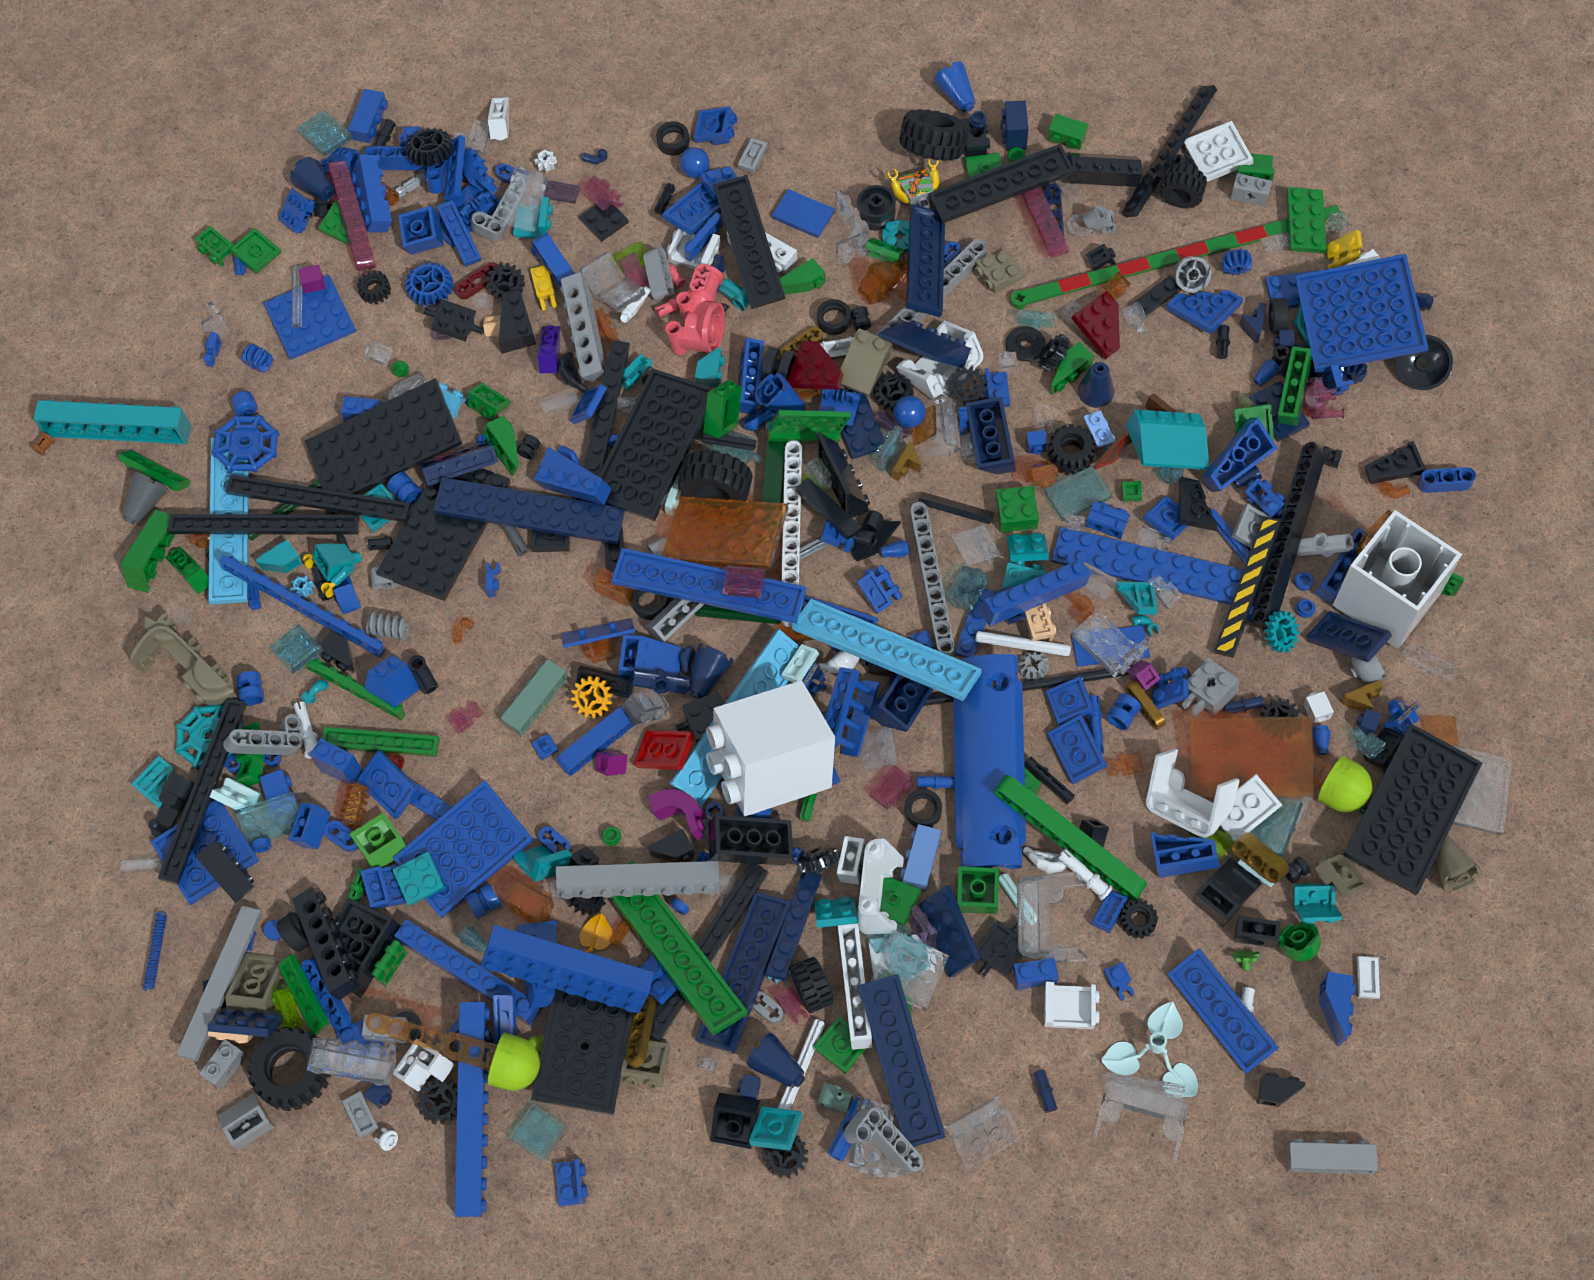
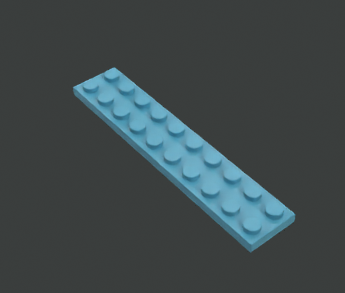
M211 438V452L214 448L215 438ZM222 438L221 447L226 445V438ZM245 440L241 444L247 445L249 444L248 440ZM229 452L223 453L231 461V454ZM212 453L210 514H249V498L228 495L225 491L230 475L249 477V471L229 472L216 457L212 456ZM238 460L237 464H249V460ZM210 534V605L248 602V583L223 570L219 561L224 554L229 558L231 556L236 558L243 566H249L248 534Z
M813 599L808 602L800 613L797 624H792V630L961 701H964L982 672L981 668Z
M780 629L776 630L725 704L785 686L789 680L784 679L781 674L800 646ZM706 731L688 755L683 769L678 770L669 783L676 790L691 795L701 807L722 778L721 774L713 775L708 767L706 753L713 751L708 741Z

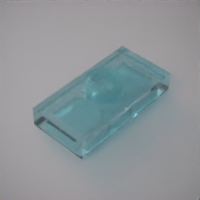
M1020 310L1017 325L1031 326L1032 328H1053L1055 314Z
M898 923L896 933L867 935V941L876 954L890 948L898 940L912 938V932L907 925L903 926Z

